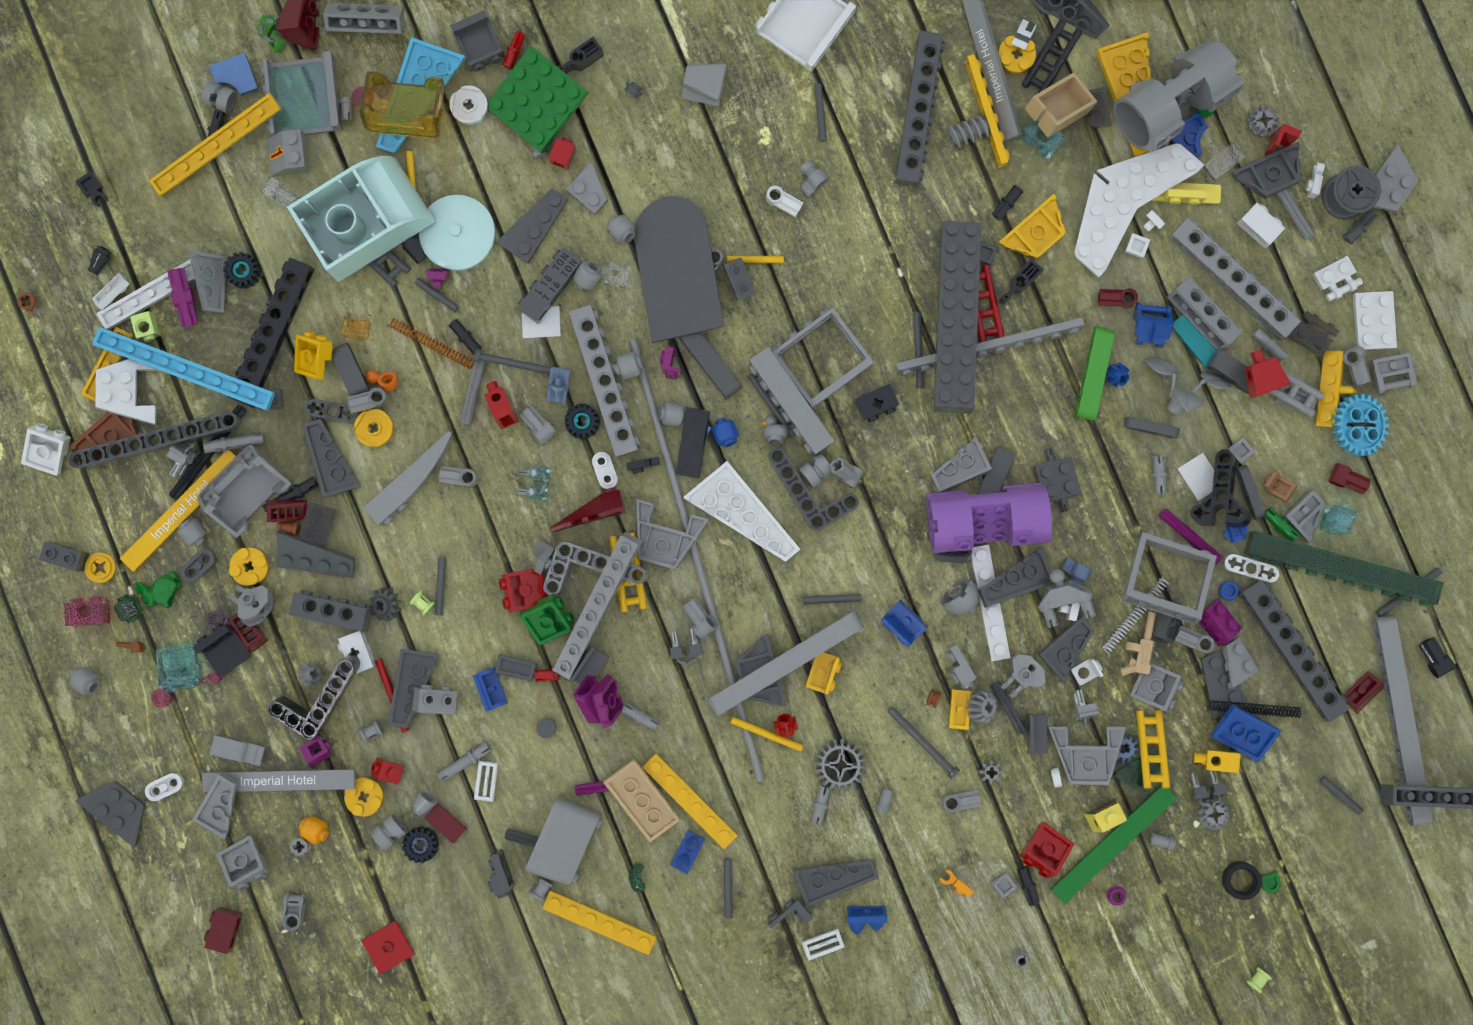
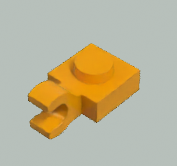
M949 869L945 870L949 874V879L944 880L939 877L941 883L945 885L953 884L955 886L953 890L962 897L964 894L970 897L974 892L968 885L954 876Z

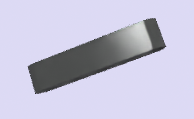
M700 332L679 337L726 400L742 389L741 385Z

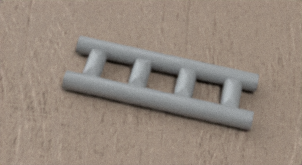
M1284 371L1290 383L1293 384L1288 394L1279 389L1269 393L1306 415L1313 417L1316 412L1311 409L1314 400L1317 398L1321 401L1325 394ZM1299 389L1309 394L1304 404L1294 399Z

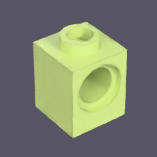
M147 311L130 316L137 339L147 343L154 341L155 337L161 336L155 314ZM145 324H149L147 332H143Z

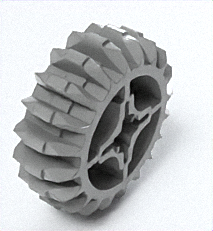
M833 739L834 746H830L826 742L825 744L828 749L825 750L823 747H820L823 755L816 754V757L821 760L814 761L815 765L820 766V768L815 769V772H822L818 779L825 778L822 783L824 786L830 782L829 789L831 790L834 788V785H837L836 789L840 791L843 785L844 790L848 791L847 784L850 783L851 787L854 788V780L858 783L861 782L857 776H865V773L860 771V769L867 768L866 765L861 764V762L866 761V758H859L863 751L855 752L858 745L855 744L851 748L852 742L850 740L844 745V739H840V744L837 745L836 739ZM838 750L835 760L825 761L832 751ZM844 750L854 755L856 763L845 760ZM841 758L843 760V764L845 763L846 765L850 766H843L840 770L839 775L838 767H835V765L832 764L839 763V760ZM824 767L836 770V780L826 774ZM855 769L851 777L842 780L846 770Z

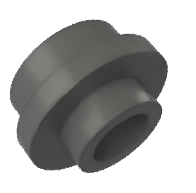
M629 82L626 83L625 90L636 99L642 95L640 92L642 88L635 82L631 84Z

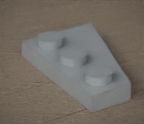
M194 250L188 251L202 310L219 314L224 313L226 277L224 276L225 271H223V267H226L224 263L225 261L227 262V256Z
M975 436L969 444L960 449L951 460L943 464L931 477L938 492H945L991 472L992 468Z
M220 772L192 819L225 840L229 834L238 781Z

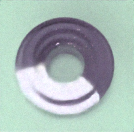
M214 610L209 613L207 623L211 628H215L219 624L226 625L227 616L221 610ZM216 616L220 617L219 623L215 622Z

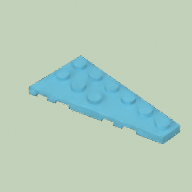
M411 37L376 144L377 148L394 154L398 151L465 60L466 56Z

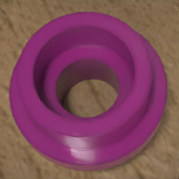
M1112 886L1107 891V900L1112 905H1122L1126 900V892L1120 886ZM1115 892L1119 893V897L1117 899L1113 898V894Z

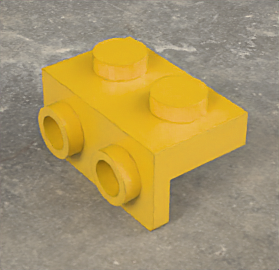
M824 652L816 656L805 687L827 695L829 691L833 692L836 683L833 678L835 673H839L842 662H839L840 658Z

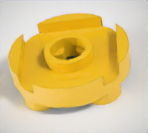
M1015 35L1008 36L998 49L1001 64L1006 72L1021 74L1030 69L1036 59L1035 44L1029 40L1024 50L1012 45ZM1017 50L1022 54V57L1019 56L1018 59H1015L1012 52Z
M379 409L362 412L354 424L357 439L368 447H382L393 435L394 423L388 414ZM377 423L379 430L371 433L369 426Z
M251 547L241 548L230 560L229 573L239 584L252 586L264 581L270 567L266 555L261 550ZM251 561L254 569L247 572L245 564Z
M368 777L356 779V789H345L344 800L346 807L355 816L365 817L374 814L380 809L384 800L382 786L379 782ZM362 791L365 794H369L367 802H364L359 798L361 796Z

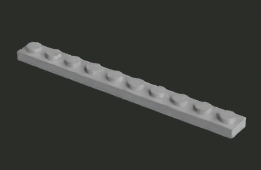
M1083 318L977 343L976 357L982 358L994 351L996 354L1002 353L1011 347L1018 349L1031 342L1032 344H1038L1047 338L1055 340L1067 333L1069 335L1078 334L1084 326ZM936 354L896 363L897 375L909 376L921 369V372L931 370L935 366Z

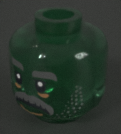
M126 594L117 599L118 603L114 605V610L121 622L129 624L142 617L141 614L144 609L136 596L129 597Z

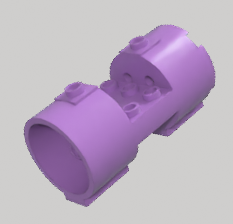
M1041 483L1003 486V492L968 495L965 490L926 494L929 539L932 552L934 553L973 550L974 543L980 544L992 541L1008 540L1010 546L1050 543L1052 515L1050 500L1046 486Z

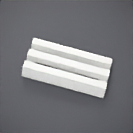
M479 760L474 800L494 801L499 763ZM484 765L486 766L483 795L479 796ZM492 766L493 774L490 797H487L490 767Z
M838 928L802 941L808 961L845 948ZM835 934L837 936L829 940L807 947V945L810 943L819 941L821 939L830 937ZM839 941L838 945L829 947L813 954H810L809 952Z

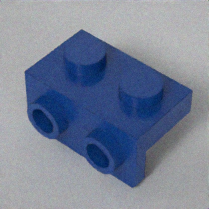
M902 600L898 601L881 619L885 628L892 631L897 636V639L908 647L928 628Z

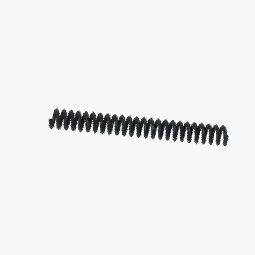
M1212 700L1209 703V711H1212L1211 703L1214 702L1212 706L1214 712H1219V710L1223 712L1224 710L1226 713L1232 703L1236 704V706L1240 704L1239 708L1254 715L1256 713L1260 715L1261 713V715L1265 714V716H1271L1272 714V716L1280 717L1282 715L1283 717L1290 716L1291 718L1293 716L1294 718L1301 717V708L1255 705L1254 703L1244 704L1243 702L1229 703L1228 701L1218 702L1217 700Z

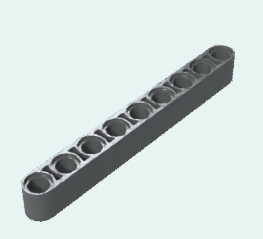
M229 411L89 447L71 453L68 458L69 464L73 468L85 470L166 449L171 446L237 430L241 426V418L239 415ZM233 416L234 423L228 426L227 419ZM214 421L215 428L212 431H210L208 429V425L210 422ZM195 426L197 431L191 436L190 428ZM174 431H177L178 436L176 440L173 441L171 439V434ZM155 436H158L159 442L154 446L152 440ZM139 441L140 447L135 451L134 443ZM117 446L121 447V453L119 455L115 454V449ZM101 451L102 458L97 460L96 454ZM83 456L84 461L79 465L78 458Z

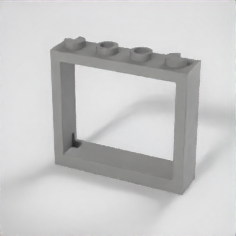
M826 308L824 311H821L818 314V319L814 322L812 319L803 325V330L799 333L794 331L787 337L788 341L784 344L780 342L772 348V353L812 409L874 363L834 308L830 310ZM831 319L861 358L862 362L811 399L780 355Z
M1142 532L1137 538L1121 601L1196 625L1202 618L1217 556L1212 555L1207 550L1194 549L1188 544L1181 545L1175 543L1170 538H1160L1154 533ZM1145 544L1206 564L1195 610L1133 590Z

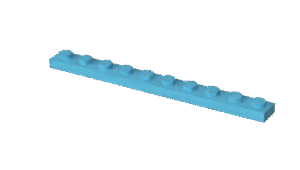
M101 327L98 328L92 345L266 411H269L275 393Z

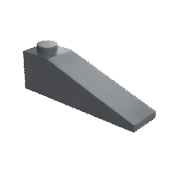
M1030 0L1043 13L1051 14L1095 39L1110 26L1091 0Z

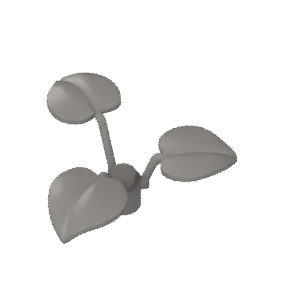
M1155 357L1143 360L1156 372L1163 375H1171L1172 384L1169 395L1171 400L1167 409L1174 414L1180 415L1183 409L1189 412L1192 409L1203 406L1204 401L1195 393L1204 383H1208L1211 387L1217 389L1231 388V385L1219 375L1204 371L1201 373L1203 379L1190 393L1183 389L1175 388V373H1177L1178 369L1172 363Z

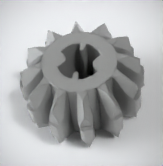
M981 690L970 694V700L967 701L969 705L966 708L969 711L968 717H971L972 721L977 723H989L990 720H994V714L997 713L996 707L998 706L995 703L996 697L989 691Z

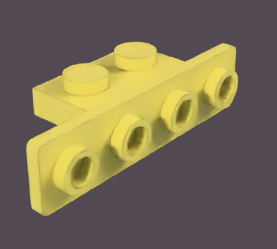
M1179 183L1151 201L1170 202V204L1189 203L1190 205H1199L1200 203L1219 204L1221 202V185Z

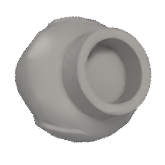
M767 416L762 423L765 427L763 431L764 437L769 445L780 446L787 437V427L784 424L778 425L775 416Z

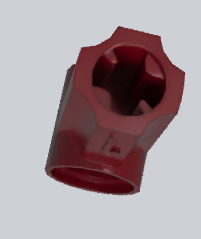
M1131 288L1125 290L1099 289L1098 306L1128 309L1138 300V293ZM1124 295H1130L1132 297V302H1126L1124 300Z
M1335 463L1328 482L1338 487H1346L1360 494H1365L1369 489L1371 479L1353 472L1348 466Z

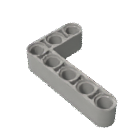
M571 542L559 543L544 582V591L548 595L561 594L565 588L573 563L602 572L604 568L599 567L598 560L603 557L608 562L610 556ZM565 545L570 547V553L567 556L562 553V548ZM583 551L588 553V560L586 562L580 559V554ZM559 563L564 566L562 574L556 571V566ZM631 563L623 580L634 584H641L647 580L648 572L644 567ZM636 570H640L643 573V577L639 581L634 578ZM553 581L558 584L556 592H552L550 589V584Z

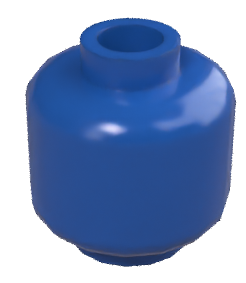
M725 418L715 421V426L711 430L716 443L720 446L723 445L724 448L735 444L740 435L734 421L726 420Z

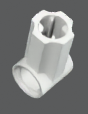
M772 186L767 191L766 201L769 205L776 206L789 215L796 217L803 205L802 201L784 192L779 186ZM777 192L780 198L773 200L770 197V193Z

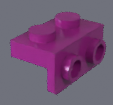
M666 346V350H662L660 355L662 373L666 375V378L676 380L677 377H682V371L679 368L672 367L675 350L673 347Z
M1219 598L1212 601L1203 610L1202 618L1199 621L1200 625L1217 646L1231 641L1242 629Z

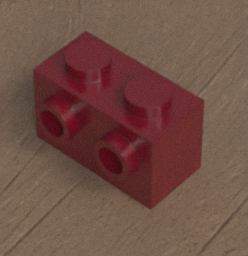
M219 907L213 911L209 919L211 923L210 930H207L204 936V941L206 942L204 948L224 954L231 952L243 913L224 907Z

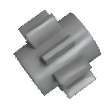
M314 662L301 664L302 668L297 671L298 682H304V686L317 685V681L322 678L321 667H315Z
M989 760V764L981 763L983 769L978 770L979 773L983 774L981 780L985 781L988 779L990 785H992V780L999 782L998 776L1003 774L1002 771L998 770L1000 764L993 765L992 760ZM990 767L995 771V773L991 774V777L986 773V771L990 770Z

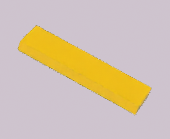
M115 327L113 331L130 339L135 337L118 327ZM104 349L81 395L95 401L96 370L121 362L124 357Z

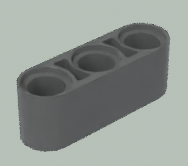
M348 342L333 348L332 359L349 395L353 396L370 391V387Z
M1217 349L1207 368L1239 390L1249 394L1244 370L1247 366L1228 353Z

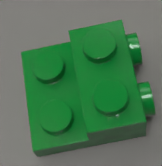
M555 594L538 600L537 605L520 612L519 615L539 646L571 632L575 622L573 614L566 612L563 599L561 597L557 598Z

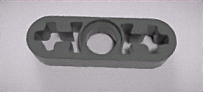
M310 399L304 405V410L309 416L355 424L357 417L361 414L360 412L355 413L356 416L350 420V417L342 415V408H344L343 412L350 413L347 405ZM315 403L317 407L323 408V415H321L322 411L318 410L312 413L309 407ZM331 406H335L338 410L337 415L334 417L328 415V409Z
M1125 417L1123 425L1127 429L1178 439L1180 428L1131 417Z
M1247 465L1237 467L1236 476L1252 519L1263 518L1265 516L1264 509L1250 469Z

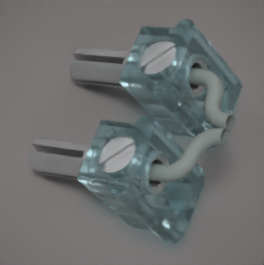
M538 465L529 467V470L520 469L519 472H528L518 473L520 476H528L530 479L545 482L546 484L543 486L534 484L533 486H527V489L517 488V491L526 492L516 493L518 495H526L527 498L545 502L547 500L550 469Z

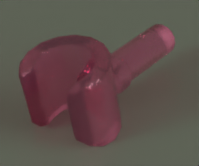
M214 672L203 679L195 681L194 684L198 686L211 681L215 685L223 678Z

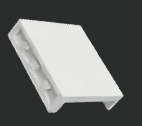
M842 0L772 1L767 8L768 13L765 17L761 16L756 23V34L812 72L855 13L856 5L851 2L846 4Z

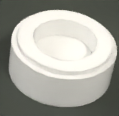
M1051 769L1054 787H1062L1059 769Z

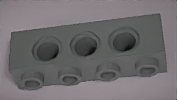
M302 590L301 593L294 592L289 615L368 632L373 609L367 608V604L356 602L355 605L349 604V600L342 598L334 601L331 600V596L324 594L316 597L312 596L313 592ZM313 601L316 603L314 611L311 610V603ZM331 605L334 607L332 615L329 614V607ZM349 609H351L353 613L350 619L347 618V612Z

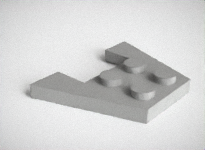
M636 499L638 539L643 541L638 550V559L676 570L710 520L691 514L686 533L651 523L656 504Z
M1048 726L1070 784L1110 785L1127 726H1107V745H1070L1069 726Z

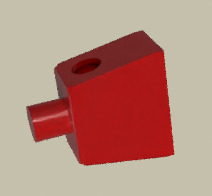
M1262 349L1250 353L1254 364L1244 369L1250 398L1261 396L1291 384L1276 357L1265 360Z
M497 381L488 383L486 385L488 393L485 394V397L496 423L501 429L518 423L517 415L503 387H499Z

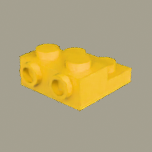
M304 331V334H296L295 373L317 380L324 379L325 360H331L333 350L332 341L328 340L327 335H316V332Z

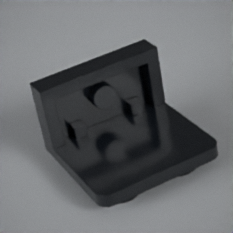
M219 624L212 629V634L208 637L204 635L196 641L197 645L193 647L197 654H204L220 677L227 675L251 657V652L245 647L231 624Z

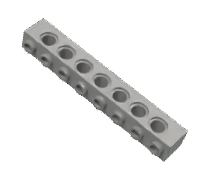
M1189 218L1183 221L1168 239L1280 341L1285 339L1301 322L1298 319V315L1293 310H1288L1280 298L1274 297L1266 285L1260 284L1253 273L1242 268L1240 261L1230 257L1227 254L1228 251L1223 246H1218L1209 233H1204L1199 228L1200 226L1196 221ZM1189 236H1195L1197 243H1192ZM1204 248L1210 250L1211 256L1204 254ZM1218 261H1222L1225 264V269L1218 267ZM1232 274H1236L1239 277V282L1233 281ZM1246 287H1250L1253 290V295H1249L1246 292ZM1260 300L1266 301L1267 308H1263L1260 305ZM1275 312L1280 314L1281 321L1275 319Z
M591 305L569 311L615 456L620 458L638 452L637 447L641 445L638 436H634L632 428H635L631 417L628 418L626 410H629L626 399H621L620 392H623L620 381L616 382L614 374L617 373L614 363L610 364L608 356H611L608 345L604 346L602 338H605L603 328H598L596 320H599L597 310L592 309ZM592 323V330L584 331V324ZM591 341L599 342L597 349L592 350L589 348ZM597 359H604L605 364L603 367L597 368L595 361ZM603 377L611 378L609 385H601L600 381ZM611 394L617 397L616 402L608 404L606 402L607 397ZM621 413L623 416L622 420L614 422L612 420L613 414ZM620 431L628 432L626 440L618 439Z
M627 532L620 536L553 671L567 679H571L583 660L643 541Z

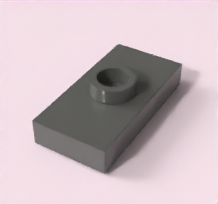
M499 654L494 673L532 682L537 663Z

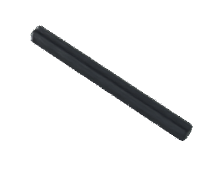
M237 405L232 413L242 418L246 410L242 406ZM233 416L227 419L228 426L234 423ZM231 431L215 435L211 440L221 439V437L227 438ZM203 449L170 491V497L178 500L215 452L205 453Z

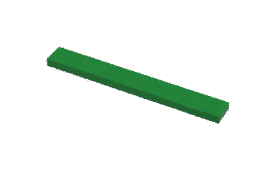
M1161 784L1126 817L1127 821L1116 826L1050 889L1065 904L1167 809L1177 797L1168 788L1163 789Z

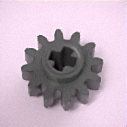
M379 588L377 591H373L375 597L370 598L373 605L369 607L371 609L374 608L373 616L379 615V621H391L398 617L397 612L402 611L398 607V604L402 603V601L397 600L398 593L392 594L393 588Z

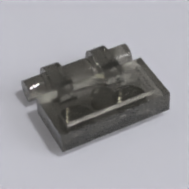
M1306 311L1303 318L1309 322L1305 324L1301 321L1288 338L1322 358L1333 340L1327 337L1328 334L1336 337L1340 331L1334 328L1332 323L1329 322L1328 324L1321 320L1317 314L1314 313L1313 315ZM1313 325H1316L1319 328L1323 329V333L1321 334L1320 332L1313 329Z

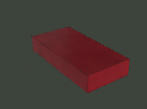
M439 803L425 817L429 823L453 844L467 829Z

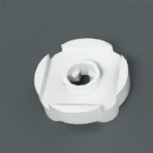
M463 86L452 94L450 110L454 118L460 123L473 125L483 121L488 112V101L479 88ZM468 101H472L474 105L470 110H467L464 104H468Z

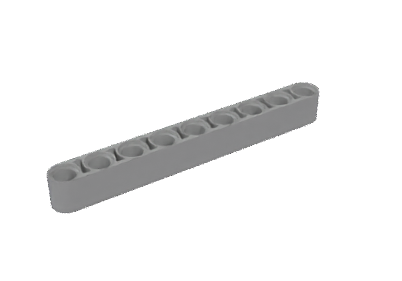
M852 611L713 695L707 701L716 716H719L863 629L864 626L855 611Z

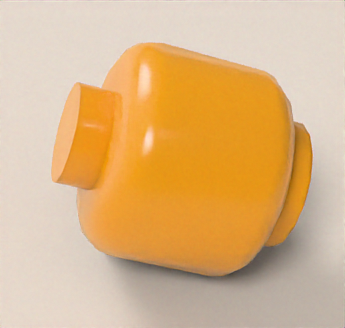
M315 816L304 818L298 828L300 837L313 845L324 842L329 835L327 823Z

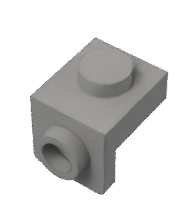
M540 540L536 542L532 554L539 557L534 572L541 575L544 569H549L555 548Z

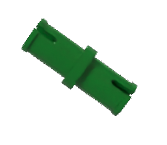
M1272 507L1266 511L1264 517L1275 526L1274 529L1276 531L1279 530L1290 542L1297 538L1300 533L1287 522L1286 518L1283 519Z

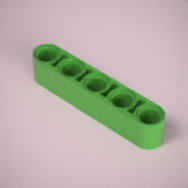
M1095 326L1075 412L1076 417L1093 421L1097 417L1115 330Z

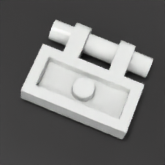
M1348 256L1312 274L1321 291L1326 288L1329 289L1330 293L1325 295L1328 302L1333 299L1338 300L1343 294L1349 291L1353 292L1357 290L1358 286L1363 284L1361 278L1355 280L1351 278V275L1357 271ZM1343 280L1345 285L1338 288L1335 283Z

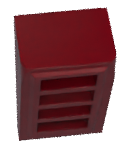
M267 500V522L306 520L307 500ZM298 506H301V514H297ZM289 507H293V514H289ZM281 508H285V514H281ZM273 509H277V514H273Z
M238 613L228 619L245 647L251 652L256 651L268 641L257 625L247 627L242 631L241 629L247 625L243 622L237 625V622L240 621ZM254 631V633H252L250 636L246 637V635H248L250 632Z

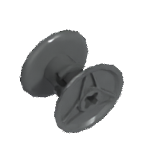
M1358 165L1347 167L1339 174L1327 180L1321 195L1323 206L1330 215L1337 219L1348 220L1355 218L1376 205L1381 194L1380 181L1376 174L1367 167Z

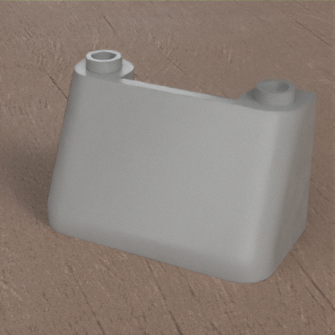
M251 444L246 446L201 490L197 500L206 514L237 538L248 530L249 522L247 518L273 493L277 495L286 493L292 483Z
M559 795L552 806L525 871L570 886L571 883L575 884L580 874L577 872V869L594 830H599L603 819H600L602 813Z

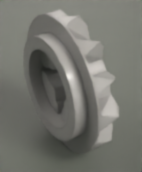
M1261 105L1253 109L1249 114L1248 125L1254 134L1268 136L1278 127L1279 117H1277L1276 111L1272 110L1270 106L1265 107ZM1262 115L1265 119L1269 120L1265 125L1263 122L1258 121L1262 118Z
M1209 799L1204 803H1210L1212 805V803L1218 799ZM1221 800L1215 804V808L1210 809L1209 806L1201 805L1199 820L1206 828L1218 830L1225 827L1227 822L1230 821V811ZM1214 809L1216 812L1222 813L1216 817V821L1213 817L1207 816L1212 814Z

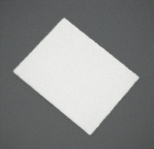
M559 306L551 307L538 324L522 313L523 338L561 336Z
M1204 453L1178 468V471L1198 501L1212 492L1214 469Z

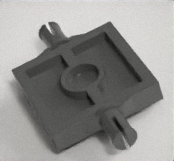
M1053 448L1046 449L1048 461L1033 466L1037 483L1046 486L1050 502H1059L1061 513L1069 511L1066 499L1081 494L1072 457L1055 459Z

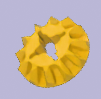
M94 553L85 563V573L91 581L105 583L113 578L116 572V562L112 556L106 553ZM96 563H98V564H104V563H105V565H104L103 568L105 569L106 572H103V571H99V572H98L97 570L99 569V567L97 566Z

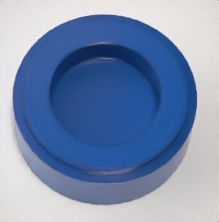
M1232 581L1223 582L1218 589L1219 596L1224 600H1234L1239 595L1238 585Z

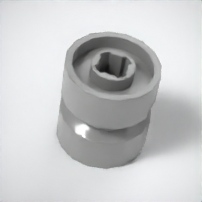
M213 81L206 83L201 94L202 104L212 108L216 107L217 110L226 114L233 110L237 100V92L228 87L222 88V85Z
M820 452L811 459V463L806 462L798 469L812 488L822 482L821 478H827L833 474L830 464Z
M394 814L388 816L383 821V825L379 824L370 832L374 841L385 851L395 844V839L400 840L408 833L405 825Z

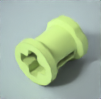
M419 591L410 601V604L415 605L422 612L423 616L435 605L434 602H430L423 595L422 591Z
M1257 967V972L1246 983L1261 994V989L1268 980H1272V977Z

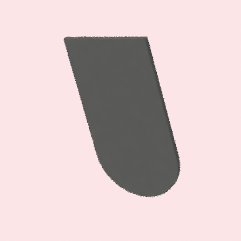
M678 196L663 197L652 202L640 214L636 222L634 236L651 342L671 340L725 327L708 227L702 211L690 200Z

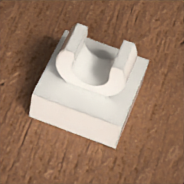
M1152 210L1146 215L1150 220L1143 227L1149 232L1155 225L1160 229L1166 223Z
M1080 603L1061 606L1058 612L1066 613V620L1076 621Z

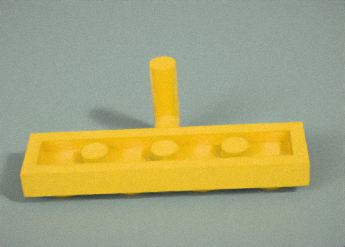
M1324 351L1320 392L1325 394L1321 401L1318 400L1316 427L1335 428L1331 425V423L1336 422L1332 416L1337 415L1334 409L1339 408L1338 403L1340 402L1341 394H1358V391L1353 387L1342 386L1344 351Z

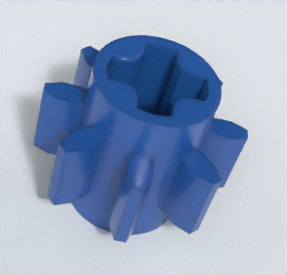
M1120 362L1118 365L1112 364L1107 369L1106 374L1109 377L1106 378V381L1115 387L1118 385L1123 386L1129 380L1128 372L1130 369Z
M1226 525L1227 530L1223 531L1225 540L1230 539L1231 543L1245 540L1244 534L1249 533L1247 526L1228 527Z

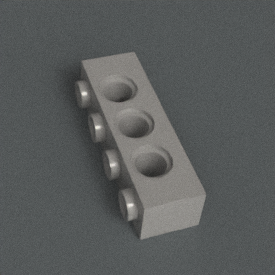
M327 3L323 13L326 31L401 34L405 25L404 8L398 5Z
M1190 277L1184 280L1167 296L1174 306L1216 350L1225 349L1242 333L1236 324L1225 315Z

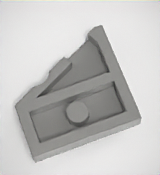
M591 162L566 189L594 215L608 202Z
M1310 489L1283 516L1300 533V536L1310 543L1313 539L1311 537L1315 526H1318L1320 514L1323 512L1326 503L1314 490Z
M1240 637L1235 638L1222 647L1223 657L1225 658V671H1229L1230 682L1227 683L1229 689L1235 688L1259 671Z

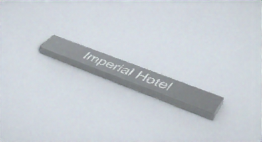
M962 0L982 71L987 82L989 95L992 98L994 112L998 117V126L1003 133L1004 141H1009L1022 135L984 2L983 0Z
M356 769L223 772L238 781L236 792L356 789ZM220 772L202 773V792L209 791Z

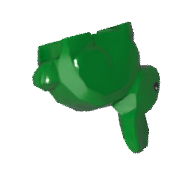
M171 571L169 575H163L156 579L152 588L147 587L142 582H137L135 591L143 595V601L152 608L157 603L169 609L173 604L172 601L176 592L181 588L182 582L177 578L176 572Z

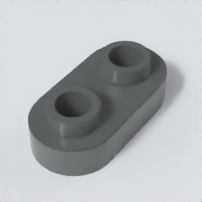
M206 549L196 553L182 567V578L187 582L198 581L215 565V553ZM205 556H209V562L207 563L204 561ZM192 569L195 570L194 576H191L190 571Z
M972 550L944 553L933 552V556L941 562L967 563L971 560Z

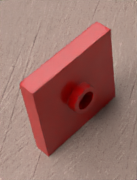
M397 920L361 940L379 974L415 955Z

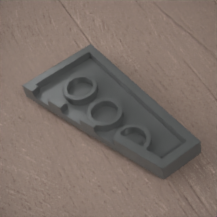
M551 188L496 241V244L529 263L566 205L568 198Z
M318 419L302 424L323 498L360 488V483L323 420Z
M279 530L277 533V567L353 578L355 574V557L334 549L328 550L315 542L313 544L309 543L299 536L295 535L293 537L288 535L283 530Z
M1042 547L978 589L985 608L1054 584L1049 578L1051 570Z

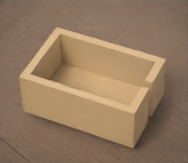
M1072 73L1033 96L1025 110L1034 121H1039L1038 126L1049 138L1087 115L1098 101L1078 76Z

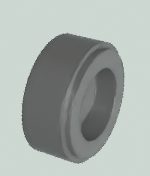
M547 718L541 720L536 728L538 735L542 738L552 737L556 732L555 722Z

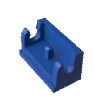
M495 667L472 675L486 712L508 704L498 674L494 673Z

